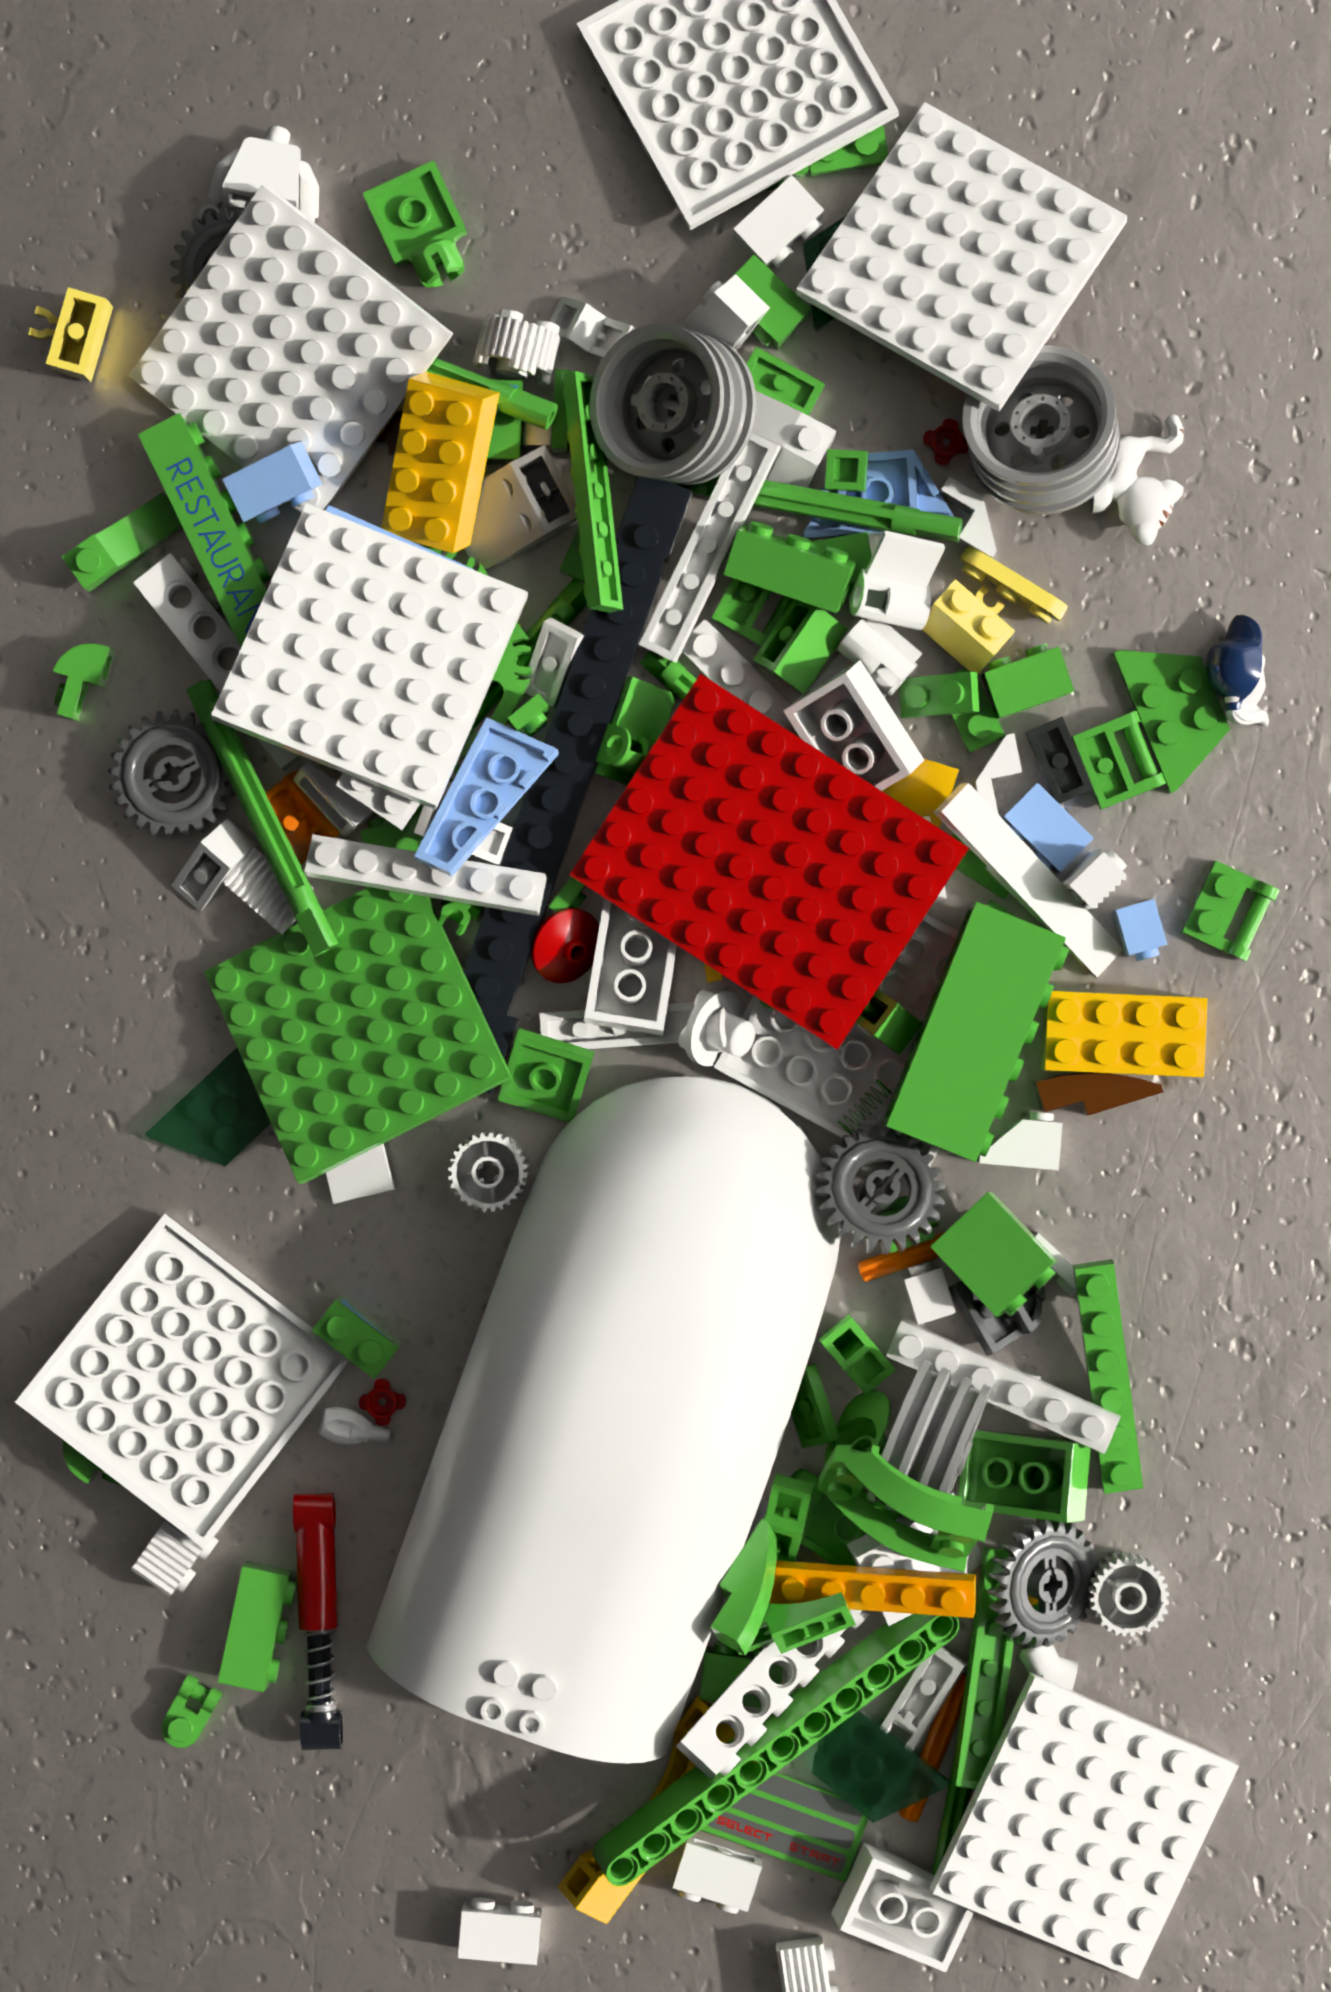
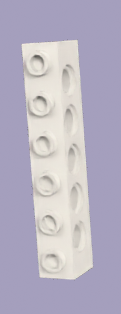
M169 553L133 583L221 693L231 671L223 669L221 658L226 651H240L241 647L229 622H226L217 611L221 606L215 594L209 587L202 592L193 580L198 576V573L185 557L178 561ZM181 588L189 589L192 594L190 604L185 608H175L172 603L174 593ZM205 619L214 620L216 623L215 634L209 639H200L197 635L198 624ZM258 739L278 766L284 771L303 757Z
M850 1609L856 1624L852 1627L856 1629L868 1617L871 1611ZM846 1629L813 1641V1651L810 1655L801 1654L796 1648L781 1654L775 1642L765 1645L675 1747L710 1779L719 1772L725 1777L741 1760L736 1753L745 1742L752 1747L766 1732L767 1728L762 1723L769 1715L773 1713L778 1717L790 1705L793 1699L788 1694L798 1683L804 1688L819 1672V1669L815 1666L816 1662L824 1654L830 1659L844 1644L845 1640L840 1635ZM771 1665H779L784 1668L787 1674L785 1684H776L770 1679L769 1667ZM745 1694L755 1695L759 1699L761 1709L758 1714H751L744 1709L742 1699ZM724 1723L732 1727L735 1733L733 1743L725 1744L717 1738L716 1727L718 1724Z

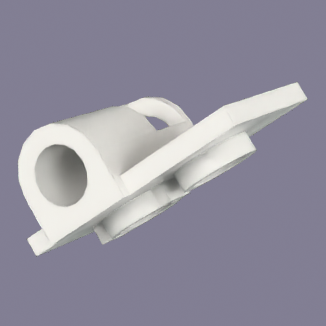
M884 530L867 569L861 570L849 596V613L857 617L922 630L927 623L931 609V593L928 583L945 550L944 544Z
M862 619L837 647V650L840 652L839 655L808 692L861 660L884 698L888 694L892 696L918 666L915 662L923 653L888 623Z
M384 1143L326 1172L333 1204L395 1189Z

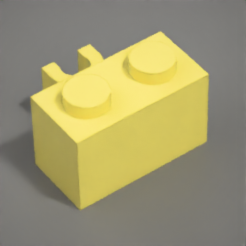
M68 287L59 317L54 316L48 309L36 306L34 314L36 316L47 318L51 325L56 326V329L46 328L39 331L30 327L28 335L37 340L53 339L46 365L54 372L92 382L113 306L106 298Z
M955 579L931 606L927 623L922 631L967 670L977 672L978 675L1013 635L1015 630L998 616V613L1005 607L1002 601L999 600L994 607H987L984 604L983 597L989 591L987 588L982 586L973 595Z

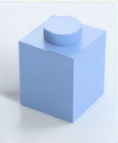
M1154 899L1112 910L1125 956L1135 954L1136 961L1160 955L1158 947L1167 945V941Z

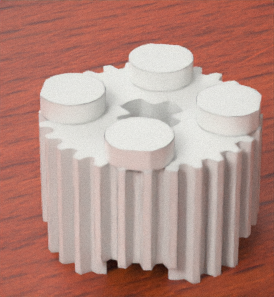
M500 309L499 315L488 314V317L483 319L473 365L478 368L482 365L488 366V374L498 379L516 380L531 377L535 379L534 385L548 386L560 343V336L558 335L560 327L552 322L538 320L536 324L522 321L523 314L513 310Z
M484 1131L480 1133V1136L476 1133L472 1135V1139L468 1137L464 1143L462 1142L458 1145L459 1148L453 1152L456 1157L450 1159L453 1165L448 1167V1171L452 1172L448 1176V1180H453L450 1187L456 1189L455 1195H461V1202L466 1200L468 1207L472 1204L475 1205V1210L482 1208V1211L486 1212L490 1208L491 1212H495L497 1207L502 1210L505 1207V1203L509 1206L513 1203L512 1199H518L520 1193L524 1191V1185L528 1182L525 1178L528 1177L529 1172L525 1171V1169L529 1167V1163H524L527 1156L521 1154L523 1148H519L517 1141L510 1136H503L501 1132L496 1136L495 1131H491L489 1135ZM485 1161H492V1166L497 1165L499 1168V1173L494 1175L493 1182H487L486 1176L480 1177L478 1169L485 1166Z
M1123 1551L1115 1552L1109 1557H1104V1563L1099 1561V1568H1093L1096 1576L1090 1580L1092 1585L1088 1588L1090 1592L1088 1599L1090 1600V1610L1101 1626H1104L1109 1632L1113 1631L1116 1636L1121 1633L1124 1637L1127 1633L1134 1637L1135 1632L1143 1635V1630L1150 1632V1628H1158L1157 1622H1163L1164 1618L1162 1615L1168 1614L1165 1605L1169 1604L1166 1597L1170 1596L1166 1589L1168 1585L1164 1581L1165 1578L1159 1569L1148 1558L1144 1559L1140 1554L1135 1556L1133 1552H1129V1554ZM1132 1586V1590L1136 1594L1135 1598L1132 1601L1126 1598L1124 1602H1121L1120 1592L1124 1588L1128 1589V1587Z

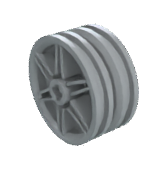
M669 324L645 325L630 331L620 338L602 359L596 371L590 393L592 429L600 448L607 458L627 473L680 485H694L707 482L730 468L745 449L752 434L756 418L757 400L755 385L751 372L741 355L732 346L719 338ZM683 358L685 359V362H686V363H685V367H684V365H683V363H682V360H681V359H683ZM640 419L646 426L644 430L640 428Z
M1044 345L999 412L969 394L966 396L962 420L972 468L983 489L1000 504L1027 514L1047 515L1060 513L1088 501L1103 488L1111 477L1120 453V432L1115 398L1109 381L1103 372L1085 356L1067 348ZM1024 396H1030V397H1027L1026 399L1022 400V401L1019 403V400H1020L1022 397H1024ZM1068 397L1073 400V403L1066 407L1059 399ZM1000 427L1001 429L1006 431L1007 434L1003 436H998L995 432L997 428ZM1090 434L1087 439H1081L1086 435ZM1057 461V464L1062 466V468L1054 470L1051 463ZM1024 465V466H1023L1022 468H1020V469H1014V468H1017V467H1019V466Z
M924 1359L905 1397L883 1450L882 1457L897 1470L913 1480L950 1494L957 1476L961 1475L971 1451L972 1440L992 1387L984 1384L980 1391L971 1387L973 1379L966 1376L954 1387L950 1385L952 1380L950 1369L943 1367L938 1374L931 1371L932 1362ZM869 1491L867 1501L875 1503L878 1498ZM888 1505L885 1506L886 1509L894 1511Z

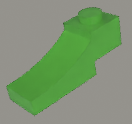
M161 492L121 520L97 534H92L63 555L62 559L83 588L91 592L120 570L125 571L182 530L183 527L170 500Z
M842 1592L802 1603H769L759 1632L748 1652L775 1642L780 1653L783 1654L856 1624Z

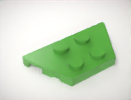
M1127 650L1115 651L1112 655L1133 707L1139 714L1140 724L1159 771L1164 776L1168 793H1172L1184 783L1230 730L1215 690L1210 685L1201 656Z

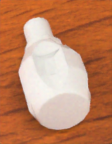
M330 1407L325 1408L321 1414L318 1434L331 1442L344 1445L361 1443V1441L367 1443L368 1440L387 1444L390 1428L373 1425L372 1421L367 1420L366 1417L354 1410Z

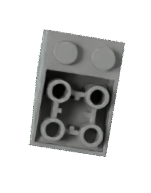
M545 445L510 462L483 479L471 544L464 548L469 558H475L476 571L479 569L480 562L484 569L488 571L578 524L575 516L576 503Z

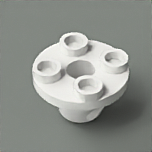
M721 988L712 991L704 989L695 998L694 1009L690 1014L686 1027L680 1033L679 1045L686 1050L688 1057L693 1062L702 1066H713L722 1052L735 1057L746 1054L754 1042L755 1029L751 1022L741 1018L743 1015L742 1004L736 994Z

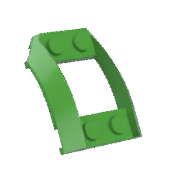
M852 1445L835 1446L819 1476L818 1490L824 1492L836 1507L856 1526L887 1548L921 1562L965 1572L968 1555L978 1541L985 1542L993 1514V1504L986 1503L983 1509L961 1505L962 1497L928 1487L897 1470L879 1455V1446L872 1445L868 1452L854 1450ZM863 1486L901 1515L933 1529L931 1534L903 1525L876 1510L859 1496Z

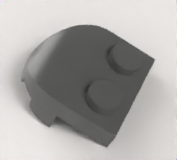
M961 1279L948 1287L987 1356L995 1354L1022 1335L1031 1333L1042 1321L1040 1317L1042 1303L1046 1300L1044 1286L1038 1289L1033 1285L1023 1294L1027 1300L1026 1303L1010 1317L1006 1312L996 1317Z

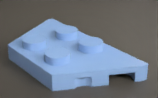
M914 449L868 453L866 493L827 491L918 508L920 511L954 517ZM812 517L804 531V538L809 540L835 538L861 532H868V535L880 534L884 530Z

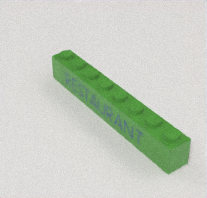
M178 413L139 433L138 436L240 647H242L269 587L266 581L272 577L261 557L255 559L250 549V546L255 544L254 539L245 523L238 524L233 514L237 511V508L228 490H221L217 478L222 476L221 471L212 455L205 457L200 445L206 441L197 423L193 421L188 424L182 414Z

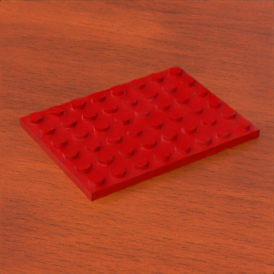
M700 674L569 875L838 1050L967 853L969 847Z

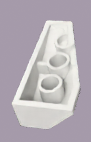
M756 391L757 408L752 433L781 447L765 480L808 488L827 454V449L830 448L837 431L786 404Z

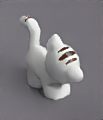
M1173 414L1165 420L1169 435L1165 439L1151 435L1143 437L1124 436L1120 438V453L1116 467L1103 488L1090 498L1091 514H1103L1109 509L1112 500L1117 501L1120 521L1131 529L1134 539L1145 546L1153 543L1158 529L1165 524L1172 513L1173 504L1179 500L1183 493L1184 487L1176 481L1169 479L1159 481L1155 477L1149 476L1138 478L1136 475L1137 468L1145 452L1156 451L1171 454L1183 443L1184 427L1180 418Z

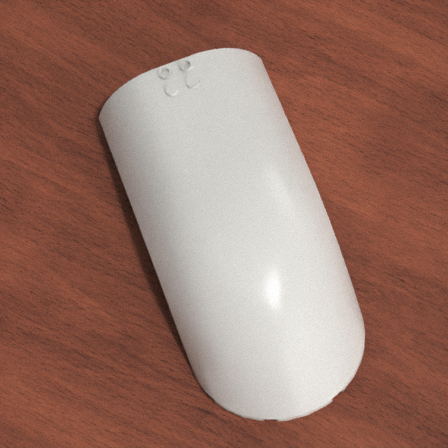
M685 1075L684 1077L664 1078L658 1076L624 1085L597 1098L576 1114L565 1128L559 1132L546 1152L532 1183L496 1279L366 1646L368 1653L379 1668L392 1680L414 1695L464 1719L542 1747L584 1759L629 1764L656 1760L667 1754L712 1633L710 1626L719 1614L725 1598L719 1584L743 1549L802 1381L838 1260L840 1239L837 1235L840 1231V1223L831 1226L826 1225L834 1213L833 1211L820 1212L819 1207L828 1198L815 1195L818 1188L827 1185L816 1180L817 1174L828 1170L821 1165L822 1157L801 1127L797 1126L780 1111L781 1108L768 1099L737 1084L705 1076Z

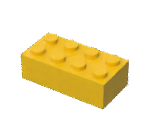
M424 372L409 378L381 526L382 529L409 541L449 553H455L470 546L500 392L430 372Z
M1052 991L1047 1006L1043 1007L1041 1070L1204 1077L1208 998Z

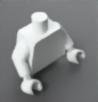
M279 126L269 127L265 140L248 137L244 139L240 149H234L216 164L207 196L211 199L210 204L202 207L199 212V218L202 223L206 224L205 213L207 211L216 210L219 217L222 202L224 207H228L231 211H235L238 207L245 209L262 184H267L315 223V218L319 217V185L310 165L301 161L300 148L288 144L290 133L286 129Z

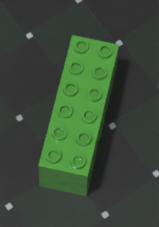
M977 901L970 903L882 1124L974 1162L977 1161L979 1155L986 1157L994 1138V1134L988 1132L994 1118H1002L1009 1097L1003 1094L1009 1081L1016 1082L1024 1063L1023 1059L1018 1058L1023 1044L1031 1045L1038 1029L1039 1023L1033 1021L1038 1007L1045 1008L1054 988V985L1048 983L1053 970H1061L1067 957L1069 948L1063 946L1066 937Z

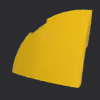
M924 759L910 775L882 790V792L921 817L930 816L931 823L940 828L942 820L934 811L952 793L959 769Z

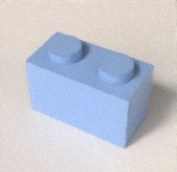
M302 441L291 444L222 479L243 522L256 518L259 524L279 515L280 512L277 507L288 501L295 507L314 498L311 490L322 485Z
M1038 783L1034 784L1002 817L1019 838L1035 851L1034 854L1049 870L1053 869L1056 873H1060L1094 839Z

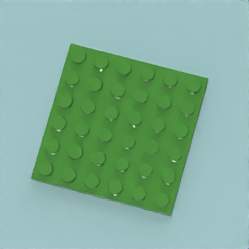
M368 887L323 910L339 943L338 946L326 953L314 957L299 924L288 928L283 935L278 933L204 971L299 1184H304L513 1078L445 930L438 922V915L429 897Z

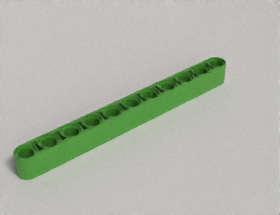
M912 1614L890 1626L887 1623L883 1624L814 1676L804 1688L801 1686L789 1695L793 1701L778 1717L773 1713L769 1715L762 1723L767 1728L766 1732L752 1747L745 1742L736 1753L741 1760L725 1777L719 1772L710 1779L695 1766L602 1836L595 1843L592 1855L608 1882L614 1886H624L646 1872L951 1641L959 1630L958 1618ZM732 1738V1739H731L730 1741H728L726 1744H731V1743H733L734 1738Z

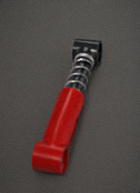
M334 1493L294 1494L293 1527L294 1533H296L298 1625L300 1630L307 1632L303 1635L307 1637V1650L303 1652L307 1653L308 1666L304 1668L308 1669V1682H305V1684L309 1688V1698L305 1699L307 1701L304 1711H301L300 1715L301 1749H342L343 1715L342 1710L336 1708V1701L332 1698L336 1688L332 1686V1678L335 1676V1672L331 1668V1662L335 1659V1656L331 1654V1646L334 1644V1640L330 1638V1632L338 1627L334 1535L336 1529Z

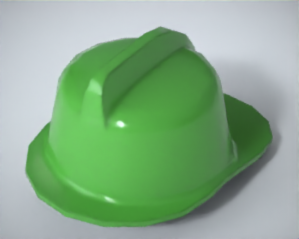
M872 1390L867 1395L861 1393L850 1401L837 1424L840 1438L829 1443L826 1449L825 1464L836 1445H852V1449L868 1452L871 1446L875 1445L880 1447L879 1455L882 1456L888 1440L884 1432L891 1412L890 1401L884 1393Z

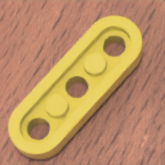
M967 545L959 558V561L964 564L961 570L963 573L978 582H982L984 578L998 586L995 590L996 593L1013 603L1017 599L1022 600L1031 606L1030 614L1047 624L1050 623L1051 619L1060 621L1068 608L1065 603L974 547Z

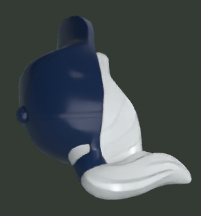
M1236 615L1230 622L1224 642L1217 643L1210 648L1206 661L1207 676L1212 688L1225 700L1228 720L1237 725L1259 723L1263 726H1268L1267 713L1256 706L1265 691L1263 672L1265 658L1262 654L1263 633L1259 624L1246 615Z

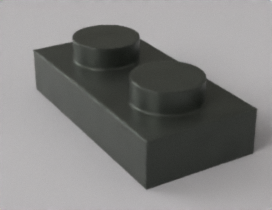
M1063 717L1025 733L1050 793L1059 804L1093 790L1089 776Z

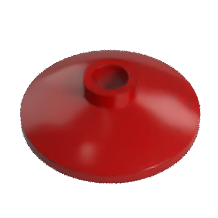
M565 908L550 915L540 925L533 938L531 958L536 971L546 980L554 983L571 982L585 974L592 967L599 931L597 920L590 913L580 908Z

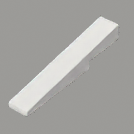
M969 783L960 784L934 811L987 865L985 869L1046 930L1066 937L1063 946L1069 948L1068 952L1093 977L1097 978L1120 954L1123 948Z

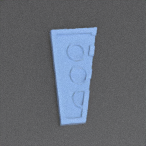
M486 717L414 855L416 861L452 877L558 756V749Z

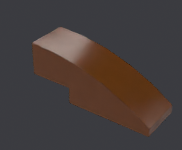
M1074 1073L1032 1081L1042 1112L1052 1111L1080 1102L1083 1114L1089 1116L1163 1093L1162 1085L1140 1078L1110 1073Z

